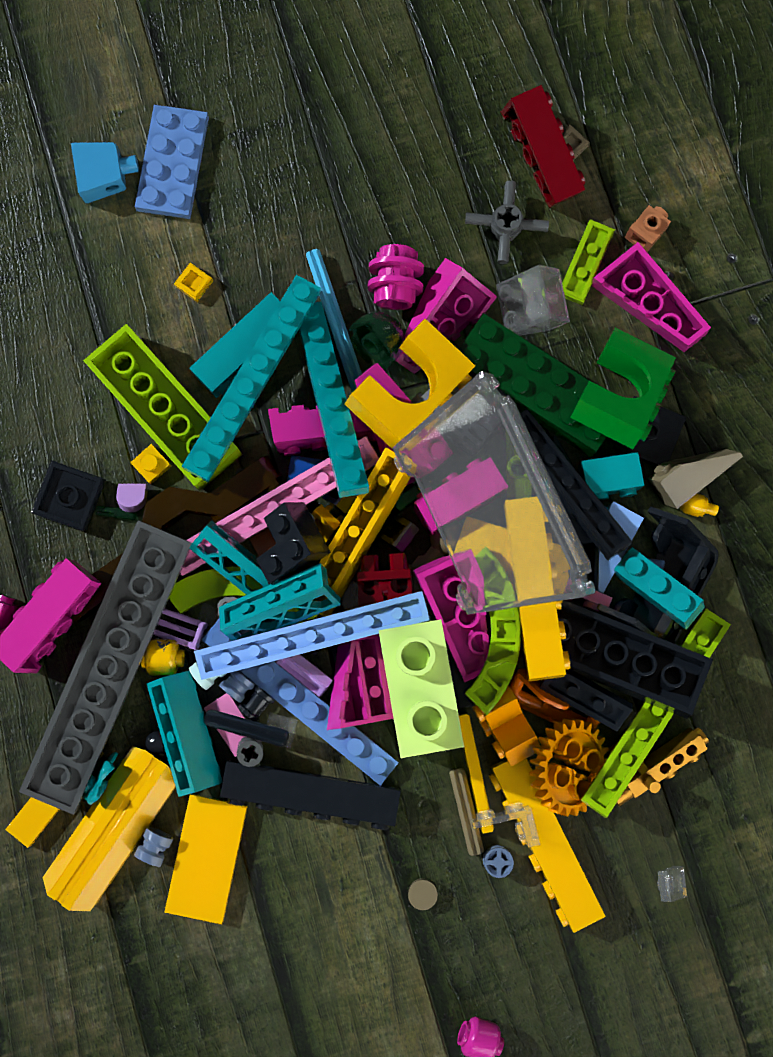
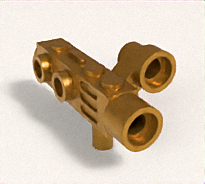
M689 727L648 755L616 804L620 807L631 798L638 797L648 789L652 793H657L661 788L659 783L661 780L674 777L679 768L687 763L699 760L701 753L707 750L705 744L709 742L704 732L700 728L692 730ZM617 743L609 748V754H611Z

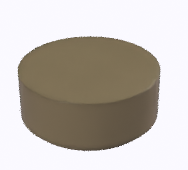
M420 878L411 883L408 889V898L414 908L427 910L433 907L437 901V889L432 881Z

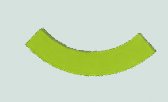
M485 547L475 556L484 580V599L490 616L491 641L485 664L465 695L487 716L498 703L512 679L519 657L522 629L517 597L508 576L496 557Z
M225 567L229 571H241L240 567ZM211 569L188 576L175 583L169 599L180 614H183L192 607L222 596H245L246 594L218 571ZM241 575L236 576L242 581ZM246 575L247 586L252 590L263 588L253 577ZM292 608V609H289V610H287V611H289V612H297V611L302 610V609H301V608Z

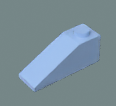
M613 501L606 509L632 540L644 518ZM595 545V591L604 593L615 573L614 568L622 560L628 548L608 561Z

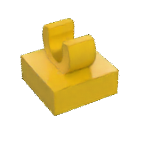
M321 504L313 511L311 516L324 541L327 543L341 526L344 517L340 515L338 518H335L330 513L333 507L331 505L324 507Z

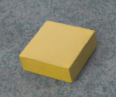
M189 263L175 281L174 286L195 302H198L212 284L213 279L195 265Z

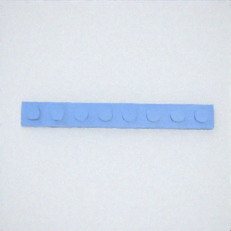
M420 591L194 651L200 677L203 680L379 634L378 630L418 624L431 619L424 593Z

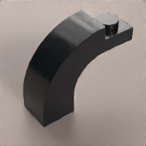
M335 488L323 495L322 498L346 517L358 495L339 498L338 490ZM390 512L376 539L393 550L397 549L403 553L405 548L412 542L419 528L412 522Z

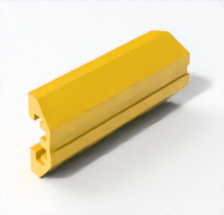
M132 746L108 781L102 796L90 807L42 877L47 896L61 903L69 911H91L142 838L146 828L151 825L176 788L171 769L168 765L155 758L148 751Z

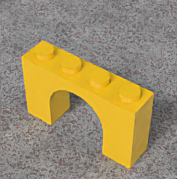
M426 319L406 337L399 348L425 372L430 385L428 399L416 404L399 401L369 375L351 393L344 404L395 452L402 445L406 448L409 447L419 436L415 432L420 425L426 428L436 418L437 415L433 411L438 406L444 409L455 397L451 392L456 387L460 390L464 388L472 379L469 373L475 367L461 351Z

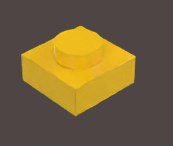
M152 444L130 462L150 484L171 467V464Z

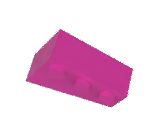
M379 634L338 644L327 730L394 719Z

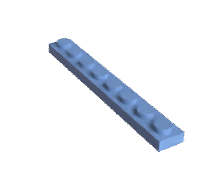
M220 618L202 638V641L210 647L232 641L220 631ZM275 661L239 670L380 786L399 763L355 726L327 730L330 706Z

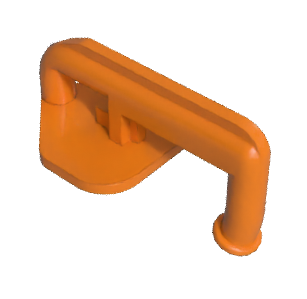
M526 668L518 669L509 687L516 696L520 708L552 723L555 721L562 723L564 718L570 720L573 718L584 720V722L591 723L592 728H597L600 723L599 721L590 716L585 718L569 710V704L540 689L542 680L528 681ZM524 684H525L536 696H534V695H532V694H530V693H528V692H526V691L521 690V689L523 688Z

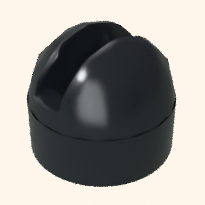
M160 731L150 733L145 742L147 749L154 754H166Z

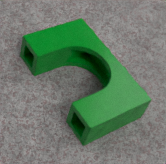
M615 327L597 364L628 379L636 387L640 397H623L589 381L570 418L634 449L639 439L645 441L651 431L652 425L648 424V422H653L659 412L660 406L656 405V403L660 404L667 393L668 388L664 387V385L668 386L676 370L672 369L676 357Z

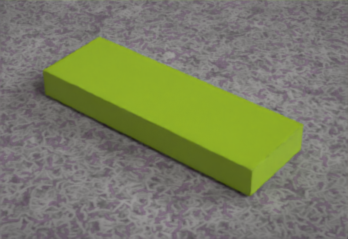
M591 219L589 220L559 289L558 296L579 305L584 304L593 283V278L596 276L615 229Z

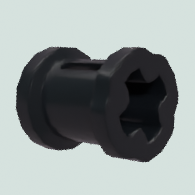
M255 685L251 696L244 704H240L237 708L252 721L259 722V716L269 704H274L276 700L258 685Z

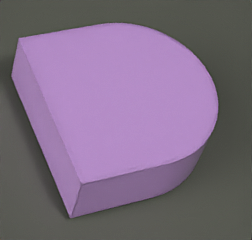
M118 484L116 499L119 507L125 512H136L142 509L147 500V485Z

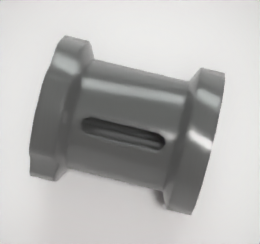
M249 737L242 738L236 753L238 761L247 767L259 764L264 750L262 742ZM250 745H254L256 753H252L250 757L246 756L244 748L248 749Z

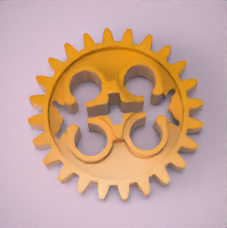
M564 718L562 723L554 722V729H545L547 738H538L541 747L533 748L537 758L530 760V763L535 765V769L530 771L529 775L536 777L531 787L538 789L535 798L542 799L541 806L547 807L550 812L568 817L569 814L578 816L579 811L587 812V805L580 800L607 760V758H604V755L608 752L609 748L601 746L605 738L598 736L600 730L592 728L591 723L572 718L570 720ZM554 757L557 760L565 761V764L573 768L591 771V774L586 777L583 774L576 773L574 769L567 766L548 762Z

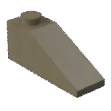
M723 449L671 460L658 465L654 469V473L647 479L665 505L678 509L743 456L741 452Z

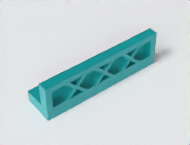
M212 520L191 544L190 550L246 595L259 590H252L247 586L246 575L253 577L263 588L271 585L264 576L256 560L257 557ZM205 538L218 549V552L207 553L198 545ZM227 556L241 568V571H229L226 569L223 557ZM213 557H219V562ZM241 575L242 581L236 576Z
M319 563L220 606V631L234 641L291 626L341 605L340 597L328 585L327 569ZM322 595L327 597L323 601H313V599ZM292 608H301V609H302V610H299V611H297V612H289V611H287V610L292 609ZM266 619H277L271 623L261 622ZM240 630H251L243 635L238 633Z

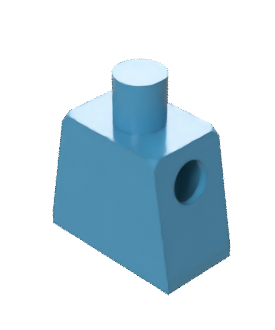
M71 143L78 193L84 203H90L125 191L127 188L125 174L139 172L136 155L122 157L116 143Z

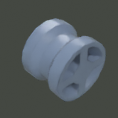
M239 670L230 672L229 678L219 684L228 695L240 703L245 699L244 694L247 690L253 689L256 685Z
M492 845L483 854V865L491 876L503 878L512 871L514 865L513 857L504 846Z

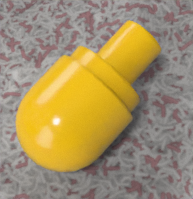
M696 494L680 506L679 509L685 514L703 517L705 513L716 516L719 506L708 503V498L704 495Z

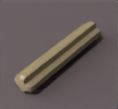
M457 768L451 770L449 774L468 853L470 856H476L484 853V847L465 770Z

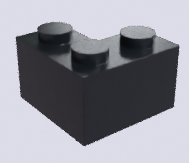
M284 502L264 517L276 544L256 560L269 584L308 569L331 553L305 502Z

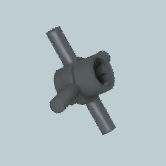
M514 181L505 182L503 205L498 207L492 215L466 213L465 224L491 227L494 238L499 241L497 262L500 264H507L509 262L510 242L519 235L521 230L548 232L549 221L523 218L519 208L514 205L516 182ZM504 221H512L510 228L504 227Z

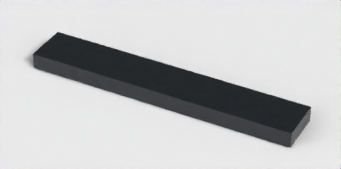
M527 408L504 422V429L608 561L631 546L633 542Z

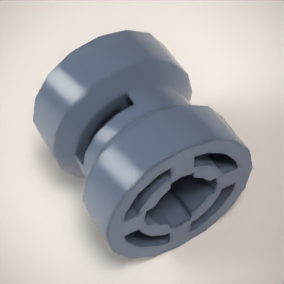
M147 827L143 834L144 844L137 847L134 856L149 865L161 867L165 858L163 852L170 847L174 838L164 831Z

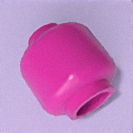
M475 1016L469 1021L462 1023L457 1043L461 1046V1051L466 1057H495V1055L500 1056L502 1053L504 1038L501 1037L500 1028L496 1023Z

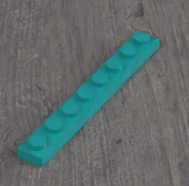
M298 275L295 276L182 464L184 470L209 482L320 295L321 288Z
M322 301L315 302L299 328V333L339 498L367 494L369 493V484L350 410L344 405L347 398Z

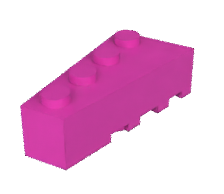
M639 242L593 278V288L683 352L702 339L711 329L708 323Z
M304 405L292 406L291 410L287 413H279L278 408L268 409L273 442L279 454L284 453V456H294L300 454L303 449L312 448V451L327 449L317 406L315 407L316 409L312 410L304 407ZM350 410L357 440L367 436L369 441H374L371 434L372 430Z
M65 558L64 561L58 562L51 570L52 575L49 579L35 588L32 593V599L26 606L20 607L14 613V620L10 625L0 631V661L14 673H38L42 667L39 663L40 659L45 655H51L56 648V645L53 643L55 638L66 633L71 627L72 619L70 617L72 614H79L101 585V582L77 561Z

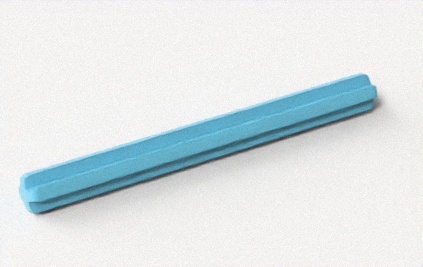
M314 249L306 253V258L315 284L321 288L319 296L351 391L353 392L357 388L355 379L362 375L321 252L319 249Z

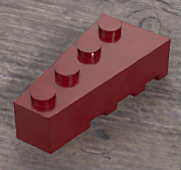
M539 85L511 98L501 110V114L504 120L510 118L513 128L510 132L515 141L522 142V156L530 167H535L534 179L550 208L582 193L585 190V178L581 170H577L573 161L574 152L569 143L566 144L562 135L564 132L563 125L560 119L554 116L551 108L553 106L551 96L547 91L544 92L542 85Z

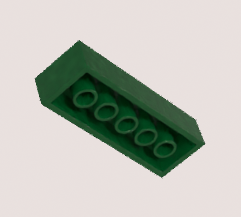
M483 313L459 348V351L475 365L469 373L472 377L471 381L479 385L489 380L515 401L514 409L522 412L527 408L542 427L591 458L597 452L606 436L570 418L589 380Z

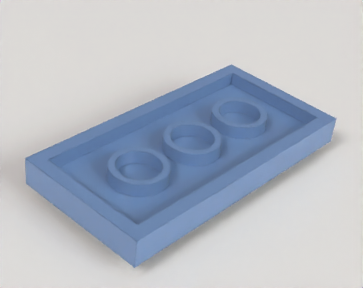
M154 105L135 202L136 211L186 219L191 218L209 120L207 112Z

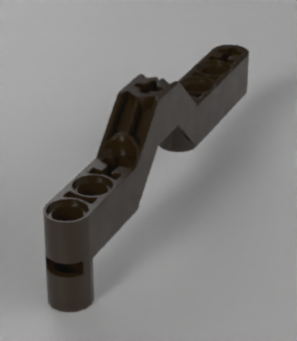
M264 456L210 493L168 487L146 502L142 522L165 532L166 529L189 513L209 516L214 523H217L281 486L278 481L281 480L282 475L269 456ZM123 553L92 574L101 582V585L79 614H72L70 618L74 624L83 621L99 610Z

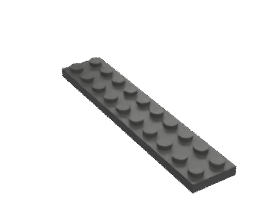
M139 520L137 521L19 790L20 793L74 815L76 813L86 786L93 775L188 556L191 542Z

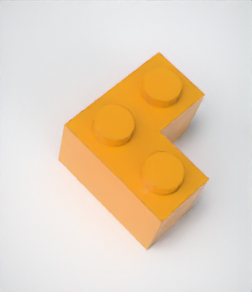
M509 685L487 716L476 705L472 707L486 736L492 735L495 742L492 743V746L500 759L505 757L511 767L535 754L533 751L534 747H541L535 732L523 715L518 700Z

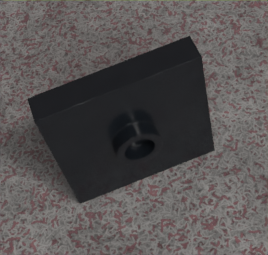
M660 406L654 421L648 422V424L652 425V428L645 441L639 439L634 449L615 441L612 449L624 454L638 452L641 461L657 467L661 463L670 460L686 417Z
M51 460L31 513L87 532L106 479Z

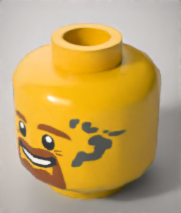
M153 638L142 659L141 667L146 668L147 673L151 676L176 674L178 667L184 666L185 650H180L176 640Z

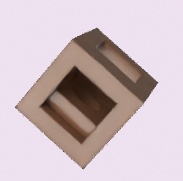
M649 205L635 223L631 225L625 238L633 245L639 242L648 253L671 223L667 219L668 213L661 207L656 206L653 208Z

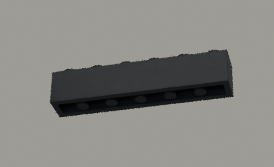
M228 760L226 761L220 797L227 798V803L244 806L245 801L256 803L255 808L272 811L273 806L285 808L284 813L291 815H302V811L314 813L313 818L331 820V816L343 818L342 822L346 824L359 825L360 821L371 822L372 828L388 830L389 826L395 827L401 788L380 786L378 784L259 764L247 767L239 761Z

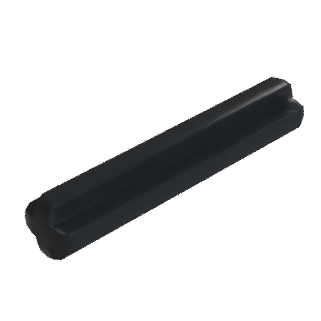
M208 710L204 719L206 726L281 747L286 745L289 738L287 730L216 710Z

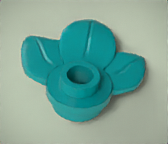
M117 752L109 755L99 772L95 776H91L83 795V799L87 800L89 805L96 802L104 793L108 781L104 778L115 768L112 763L118 756Z

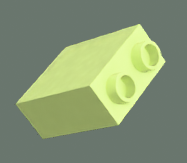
M442 620L378 630L400 758L464 747Z

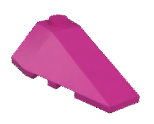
M445 258L429 280L401 344L424 319L430 322L449 341H455L461 336L460 332L469 324L474 325L478 322L497 296L465 269ZM398 348L394 360L413 374L418 372L421 368Z
M469 549L438 558L413 570L435 620H442L445 642L464 682L479 676L490 647L489 635L487 634L483 575L472 550Z

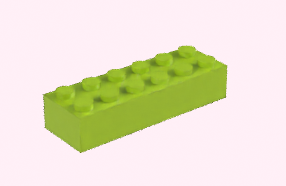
M127 324L83 360L199 491L205 488L242 455L238 447L232 442L209 482L182 468V464L211 417Z

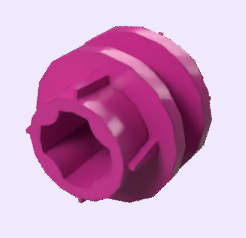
M401 244L382 246L380 251L377 252L376 258L369 262V272L377 277H373L368 281V291L374 294V304L381 308L389 310L409 309L412 307V303H415L416 296L423 293V283L414 278L424 274V264L418 261V251H415L412 247Z

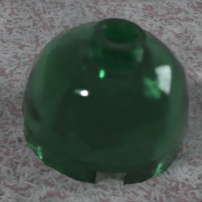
M382 312L367 313L349 328V332L353 330V336L350 338L353 347L367 363H370L372 359L382 369H387L397 360L402 352L399 347L405 340L400 322L388 314Z

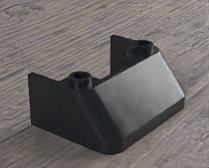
M650 507L647 512L659 523L651 535L653 548L658 552L655 559L665 561L664 571L700 597L717 565L719 557L717 548L689 519ZM636 593L633 600L623 598L616 602L613 609L602 604H598L596 608L610 619L673 644H676L684 629L638 593Z

